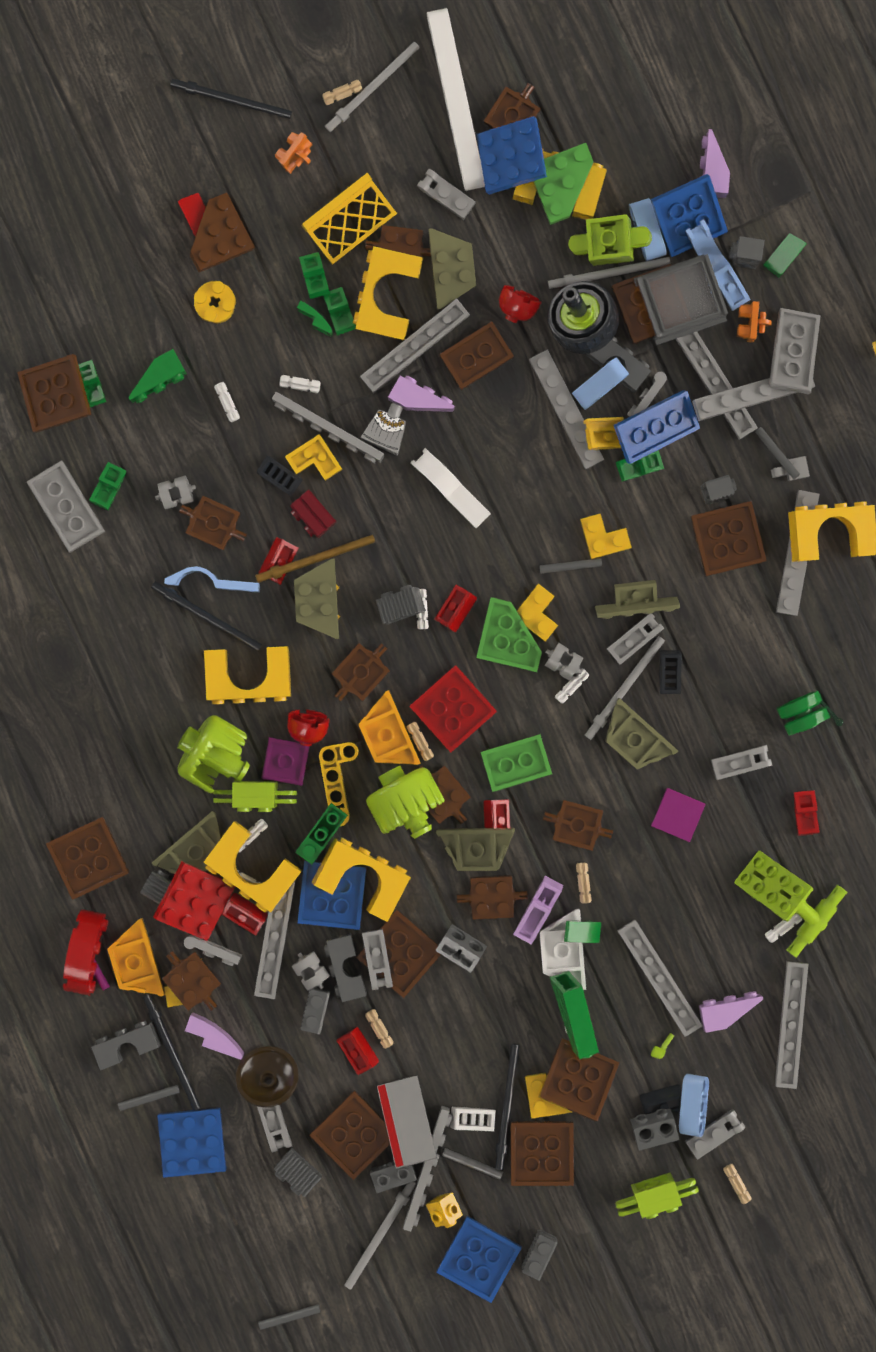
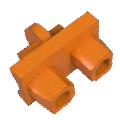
M291 132L287 138L288 144L291 145L287 151L281 148L275 154L277 160L290 174L296 166L300 167L303 162L309 165L311 162L307 156L311 152L310 147L313 144L302 132L300 134Z
M753 301L751 305L746 304L739 307V318H749V325L739 324L737 337L747 339V342H754L756 340L757 326H759V333L763 334L765 333V327L771 326L772 323L771 320L766 319V312H760V319H758L759 302Z

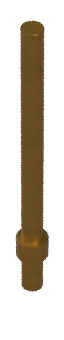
M373 535L280 567L279 565L271 567V570L257 574L255 577L258 583L271 578L277 579L282 577V574L375 543Z

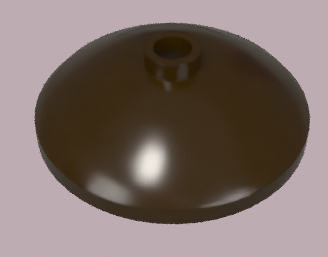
M272 1046L260 1047L249 1052L241 1060L236 1071V1084L241 1096L250 1104L264 1108L280 1105L289 1099L294 1093L299 1079L298 1068L292 1056L285 1050ZM268 1079L272 1080L271 1084H266L265 1082Z

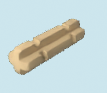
M355 80L350 85L345 84L333 89V92L323 93L322 97L325 104L329 105L334 103V100L339 101L351 96L352 93L361 92L362 86L359 80Z
M413 722L407 725V730L412 734V739L418 750L421 751L423 760L427 761L433 758L434 754L428 748L429 745L422 732L418 730L420 729L418 724Z
M585 862L577 863L576 869L579 873L577 875L579 892H581L579 895L580 902L583 904L590 903L592 900L589 893L588 864Z
M376 1010L368 1011L365 1016L368 1022H371V1027L378 1039H381L380 1043L383 1048L386 1049L392 1046L393 1040L387 1035L388 1031L381 1019H378Z
M729 1164L724 1167L723 1170L726 1176L729 1177L728 1179L741 1203L746 1204L751 1201L752 1198L749 1192L746 1191L747 1189L734 1165Z

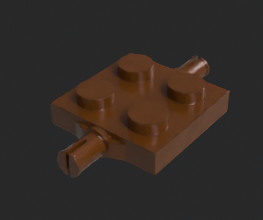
M527 83L522 93L514 92L510 88L505 87L485 118L484 124L495 129L529 117H536L541 108L533 104L528 98L534 86L531 85L530 87V84Z
M382 225L381 237L378 242L366 240L365 249L373 250V246L370 245H374V247L418 257H431V253H427L430 252V248H424L423 230Z
M202 496L194 510L185 505L181 506L182 509H180L179 513L190 517V524L185 532L186 534L223 551L232 536L244 542L245 538L239 535L246 537L247 533L236 529L240 512L205 496Z
M359 643L334 670L332 675L343 686L334 695L341 701L349 692L364 701L390 672L380 659L381 655L387 650L386 647L381 650L384 646L382 643L374 652L367 650Z
M443 766L431 775L444 798V803L437 804L432 809L426 801L429 807L428 812L438 824L447 817L454 816L461 825L467 818L460 809L471 797L449 770Z
M563 800L557 815L545 812L543 816V821L555 823L552 840L593 851L595 841L599 835L611 839L612 835L610 834H613V830L602 828L601 826L603 810Z
M512 875L470 877L471 888L469 894H457V903L470 902L473 920L514 918L515 900H528L527 891L515 892L512 886Z
M173 951L170 952L166 957L174 966L162 979L185 1008L189 1011L196 1004L202 1002L205 1003L210 1011L216 1008L218 1005L215 1004L210 995L221 983L198 954L193 952L189 957L180 960Z

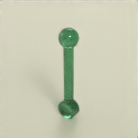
M822 700L820 704L826 707L828 713L835 720L836 725L842 726L844 723L843 719L838 718Z

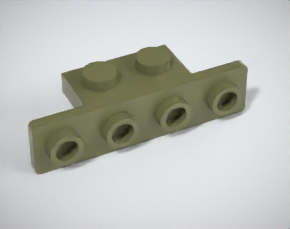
M649 580L615 584V604L595 606V611L598 618L610 619L613 616L622 615L628 617L636 613L652 614L654 611L662 610L671 612L679 609L680 603L677 597L657 599L656 581Z

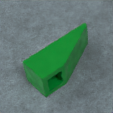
M174 349L153 360L128 397L132 403H141L148 398L147 395L153 392L157 394L165 390V386L173 382V384H176L184 379V375L187 373Z
M331 803L295 853L310 864H313L348 815Z

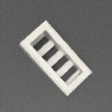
M452 1107L450 1127L454 1130L494 1131L496 1110ZM460 1113H462L461 1124H459ZM467 1113L470 1114V1124H467ZM476 1114H479L478 1125H475ZM484 1114H488V1115H487V1126H484V1125H483V1124H484Z

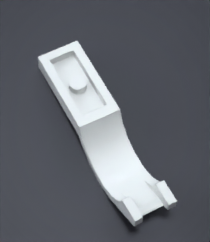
M425 448L422 451L424 454L416 462L413 460L411 464L477 528L491 513Z

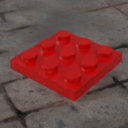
M456 665L409 706L450 753L497 712Z
M181 861L153 918L208 941L235 886L230 887L222 881V878Z

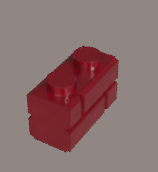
M307 490L290 505L293 509L290 513L298 522L301 519L306 524L304 529L311 537L315 535L317 538H320L337 523L310 490Z

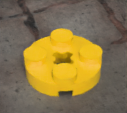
M211 281L203 284L194 295L195 310L205 321L217 324L228 320L234 312L236 305L234 293L230 287L221 281ZM213 297L221 300L218 302V307L209 305Z

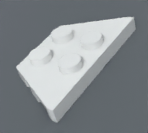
M575 909L540 930L543 974L551 977L570 971L582 985L583 990H586L583 943L564 942L566 921H581L580 909Z

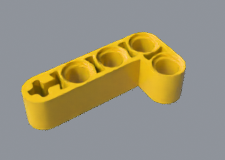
M352 742L326 746L319 753L328 806L331 803L335 806L344 803V807L340 809L348 815L341 826H344L349 821L350 814L340 763L357 758L359 749ZM346 746H352L355 749L353 757L348 758L344 755L343 750ZM330 749L334 752L335 756L332 761L324 759L323 753L325 750ZM329 770H335L338 773V779L335 782L328 780L327 773ZM335 790L340 791L342 794V799L339 802H334L331 799V793Z

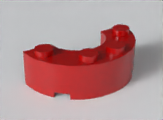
M83 909L79 912L76 922H79L77 928H73L65 961L63 978L67 979V984H63L64 991L90 996V993H94L96 981H93L97 968V963L94 962L95 954L100 952V937L107 930L108 920L105 919L106 914Z

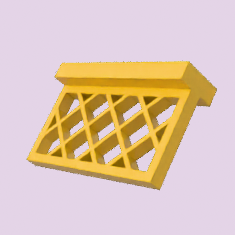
M366 173L301 226L333 265L397 213L374 184L370 175ZM370 187L376 193L375 202L363 200L364 192ZM359 195H361V200H358L356 198ZM349 203H360L359 215L347 213ZM363 203L375 205L373 217L362 215ZM377 205L386 206L391 214L385 218L376 217ZM345 207V213L339 212ZM335 214L344 215L343 227L331 226V220ZM347 216L359 218L357 229L345 228ZM361 218L373 219L372 229L369 231L360 230ZM329 220L328 225H323L326 221ZM380 220V222L377 225H375V221ZM319 227L328 228L327 240L318 239L313 232ZM330 229L342 230L341 242L329 241ZM345 231L357 232L354 243H344ZM359 233H365L359 238ZM321 242L326 243V249ZM329 243L341 245L340 254L335 258H332L328 252ZM343 245L349 246L343 251Z

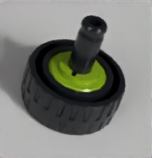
M580 281L565 286L555 295L548 308V325L554 338L564 349L572 353L587 354L600 350L612 340L619 326V312L613 298L604 287L597 283Z

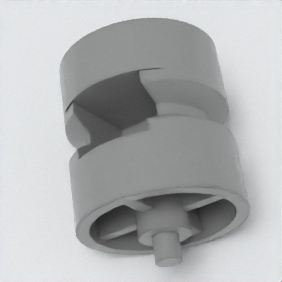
M186 475L175 478L173 483L169 480L158 483L159 495L155 496V498L162 501L165 509L173 508L179 502L182 505L193 502L192 492L193 489H196V486L189 484Z
M558 643L554 650L550 651L547 649L545 652L549 657L545 666L554 672L559 670L560 675L570 681L577 672L579 674L583 672L579 666L583 657L575 652L569 653V649Z
M314 951L308 955L299 953V961L291 967L297 976H302L301 982L307 991L315 986L321 990L324 988L322 985L323 981L330 976L324 966L319 965L320 960Z

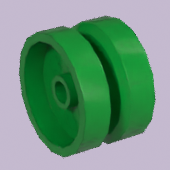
M818 690L776 708L781 719L794 716L793 719L784 725L789 736L809 730L830 718L826 707L812 709L822 702Z

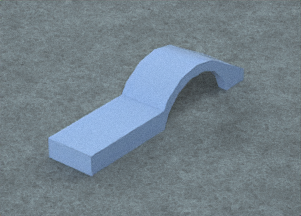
M704 219L699 221L700 225L692 230L688 228L685 231L697 255L705 256L708 254L720 291L730 309L734 311L751 299L730 263L718 249L711 236L709 227Z
M198 566L185 568L165 578L164 583L178 586L187 574L201 572L209 575L217 589L260 592L259 583L218 580L209 570Z

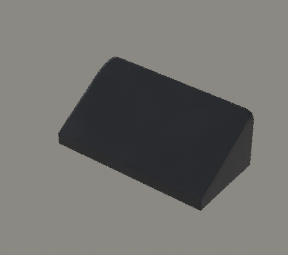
M679 1084L639 1096L645 1115L654 1113L659 1109L669 1108L673 1113L680 1111L682 1091Z

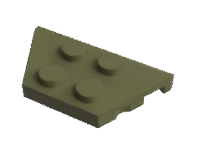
M431 228L428 229L436 307L441 309L476 286L473 250L471 243Z
M330 559L294 580L296 622L339 639L335 559Z
M620 698L616 700L605 742L635 769L642 768L647 764L654 763L678 752L674 746Z
M214 811L209 813L155 859L152 864L173 874L176 873L181 861L207 871L205 868L207 865L204 861L221 839L216 813Z
M515 828L436 830V834L438 837L441 836L446 845L445 849L448 855L452 857L457 871L499 870L515 832Z

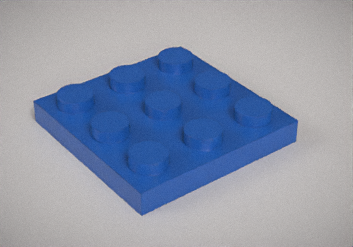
M535 116L476 134L486 193L493 194L547 177L538 122Z
M708 174L650 199L671 257L693 248L685 230L688 228L690 230L700 225L699 221L704 219L709 227L712 238L728 232L711 178Z
M304 861L298 923L360 930L366 867L352 866L346 870L332 895L312 884V880L322 862L310 864Z
M220 1108L160 1113L157 1115L163 1178L226 1171Z
M466 1216L436 1273L492 1303L522 1247Z

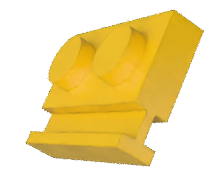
M589 418L584 420L588 450L621 448L613 425L623 421L624 418Z

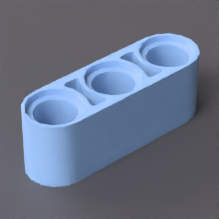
M647 198L629 204L634 227L645 226L652 234L650 245L641 247L645 260L649 261L665 256L667 254L651 200Z
M616 357L572 394L583 409L586 410L626 378L629 373Z
M686 1074L684 1076L679 1119L680 1134L702 1137L704 1134L709 1090L708 1077Z

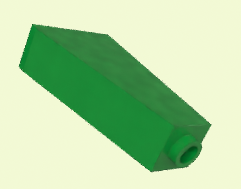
M570 971L550 977L573 1052L579 1059L590 1058L593 1054L599 1053L582 985Z

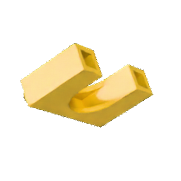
M543 151V157L545 159L559 152L548 153ZM593 163L576 201L572 216L584 220L593 219L607 171L601 164ZM533 181L516 186L513 200L533 205L537 191Z
M374 246L373 250L368 251L366 262L370 264L368 271H364L362 283H365L364 291H360L357 303L361 305L359 312H355L353 324H356L355 329L405 340L409 319L382 312L375 304L374 288L377 282L388 274H400L419 279L423 261L422 257Z
M855 502L853 507H847V503L835 504V508H828V505H816L814 510H808V506L795 507V511L788 512L792 562L819 560L818 530L821 524L828 518L840 520L848 529L851 557L876 555L875 505H867V502Z
M288 646L267 647V676L260 686L251 690L240 689L230 680L227 650H204L206 700H212V704H224V700L231 699L233 703H245V699L252 698L253 702H266V698L274 697V701H287L286 697H291Z
M234 821L205 859L204 863L207 865L205 868L214 875L218 873L224 877L222 881L228 886L239 888V893L244 898L255 900L257 902L256 906L266 913L267 910L272 912L302 870L285 858L267 881L251 883L243 879L236 868V857L252 833Z
M343 837L340 840L334 838L312 880V884L333 895L346 870L355 865L370 866L377 873L378 886L366 910L370 914L388 922L411 878L406 874L407 870L399 865H396L395 868L388 865L389 861L381 856L377 858L370 856L371 852L363 847H359V849L352 847V842Z

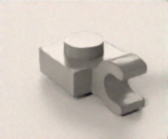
M806 456L788 459L800 473L796 479H793L784 467H777L771 470L772 478L787 475L788 481L810 476Z

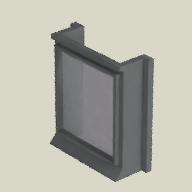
M708 254L633 279L635 286H639L655 332L654 341L656 345L727 322L726 316L728 311Z

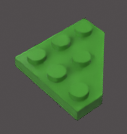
M586 143L545 158L544 163L547 177L533 181L550 225L570 217L593 165V159Z
M491 597L476 658L537 672L542 654L538 644L512 602Z

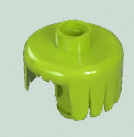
M216 715L208 717L198 730L189 726L177 746L178 749L184 752L178 765V774L207 793H214L213 787L210 785H214L215 780L210 776L217 778L220 773L227 778L233 777L234 781L240 782L250 766L247 760L243 762L240 756L242 748L239 745H245L246 733Z
M398 766L379 776L378 778L383 787L370 794L366 799V803L381 832L386 834L391 830H395L396 827L404 825L406 830L410 829L412 833L410 836L415 839L432 830V825H429L426 820L428 819L426 812L429 810L426 801L433 809L437 804L444 803V798L430 771L425 767H421L405 775L401 766Z

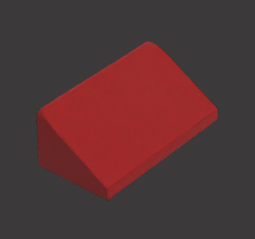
M199 193L178 201L195 237L206 208Z
M276 537L259 574L271 570V567L277 565L280 567L292 563L299 548ZM286 573L282 574L280 578H271L269 580L281 585Z
M455 585L434 620L457 632L477 597L462 587Z
M509 799L484 800L485 828H510Z
M233 893L221 914L255 936L268 917L267 912H263L256 905L237 893Z
M358 1027L336 1040L357 1075L364 1073L379 1063V1059Z

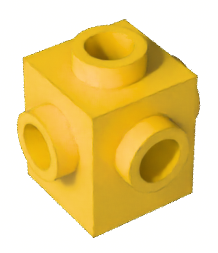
M452 1192L438 1195L426 1204L435 1227L445 1226V1228H449L457 1223L456 1220L462 1216V1212Z

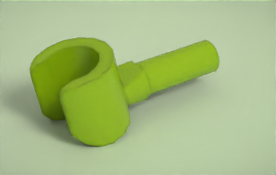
M670 1033L661 1048L654 1046L651 1056L662 1059L674 1035Z

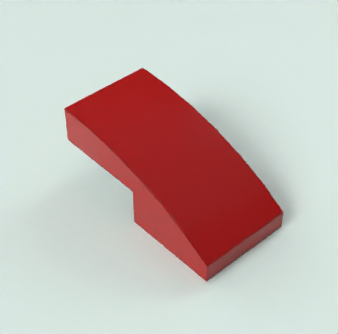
M815 790L794 792L798 836L819 834Z

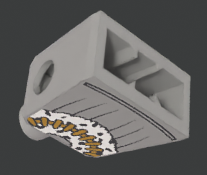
M392 403L388 413L378 410L362 434L361 440L398 456L406 426V421L399 418L403 407Z

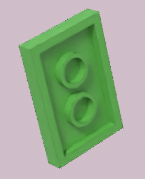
M540 734L481 752L492 792L552 774Z

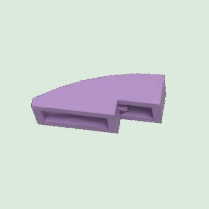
M544 876L513 935L532 945L562 892V884Z
M195 1013L190 1015L185 1031L203 1037V1047L240 1060L243 1058L244 1051L226 1031L205 1017Z

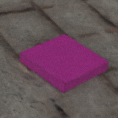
M269 737L261 778L303 786L310 746H302L297 742Z
M666 788L651 826L690 842L706 804Z

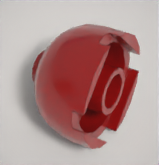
M504 285L499 297V306L501 311L506 314L505 318L517 323L518 320L526 321L535 316L542 302L526 291H513L515 287Z
M300 710L291 711L288 714L287 720L288 731L294 740L300 742V745L311 746L325 737L329 728V718L327 719V715L314 710H306L307 714L300 713Z

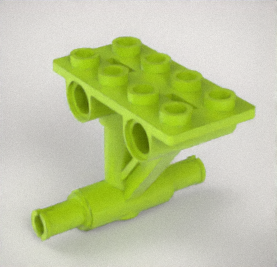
M761 851L756 853L734 882L784 921L788 922L794 914H798L805 920L797 930V937L786 949L795 958L798 957L807 943H812L818 934L827 927L829 920L837 911L836 906L848 893L842 887L836 885L826 899H822L813 909L806 903V899L813 891V888Z

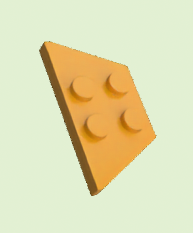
M388 690L358 724L375 763L421 764Z
M140 918L107 949L119 989L133 990L140 993L164 996V987L144 920Z

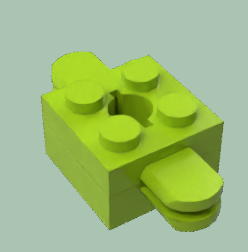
M627 214L586 219L587 233L571 236L568 245L575 255L588 254L589 262L593 266L634 261L633 248L649 246L652 242V234L645 226L631 227V219Z
M235 781L232 782V790H214L213 793L232 795V798H213V802L232 803V808H237V812H250L252 808H258V812H271L272 808L277 807V803H297V799H277V795H297V791L278 790V782Z
M667 1173L632 1184L631 1188L634 1196L615 1203L616 1208H621L618 1210V1215L623 1217L640 1212L642 1218L652 1219L657 1217L660 1212H674L678 1210L679 1206H682L680 1198L696 1194L699 1191L697 1186H693L696 1184L695 1178H688L675 1183L671 1173Z

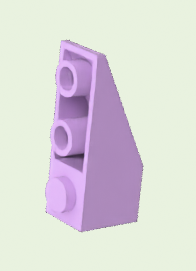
M709 129L707 135L703 136L702 148L705 149V156H701L700 169H703V175L708 174L710 176L717 198H726L729 190L730 171L715 135Z
M407 375L405 378L402 376L398 378L388 396L389 401L402 406L405 410L453 412L455 407L452 405V400L445 396L439 398L434 395V390L427 386L422 388L416 385L417 381Z
M753 991L744 993V997L736 998V995L724 997L723 1001L716 1002L715 999L703 1001V1004L699 1005L703 1030L707 1033L727 1029L761 1002L763 996Z

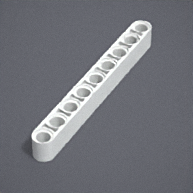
M444 8L427 12V20L465 191L485 187L481 159L448 10Z

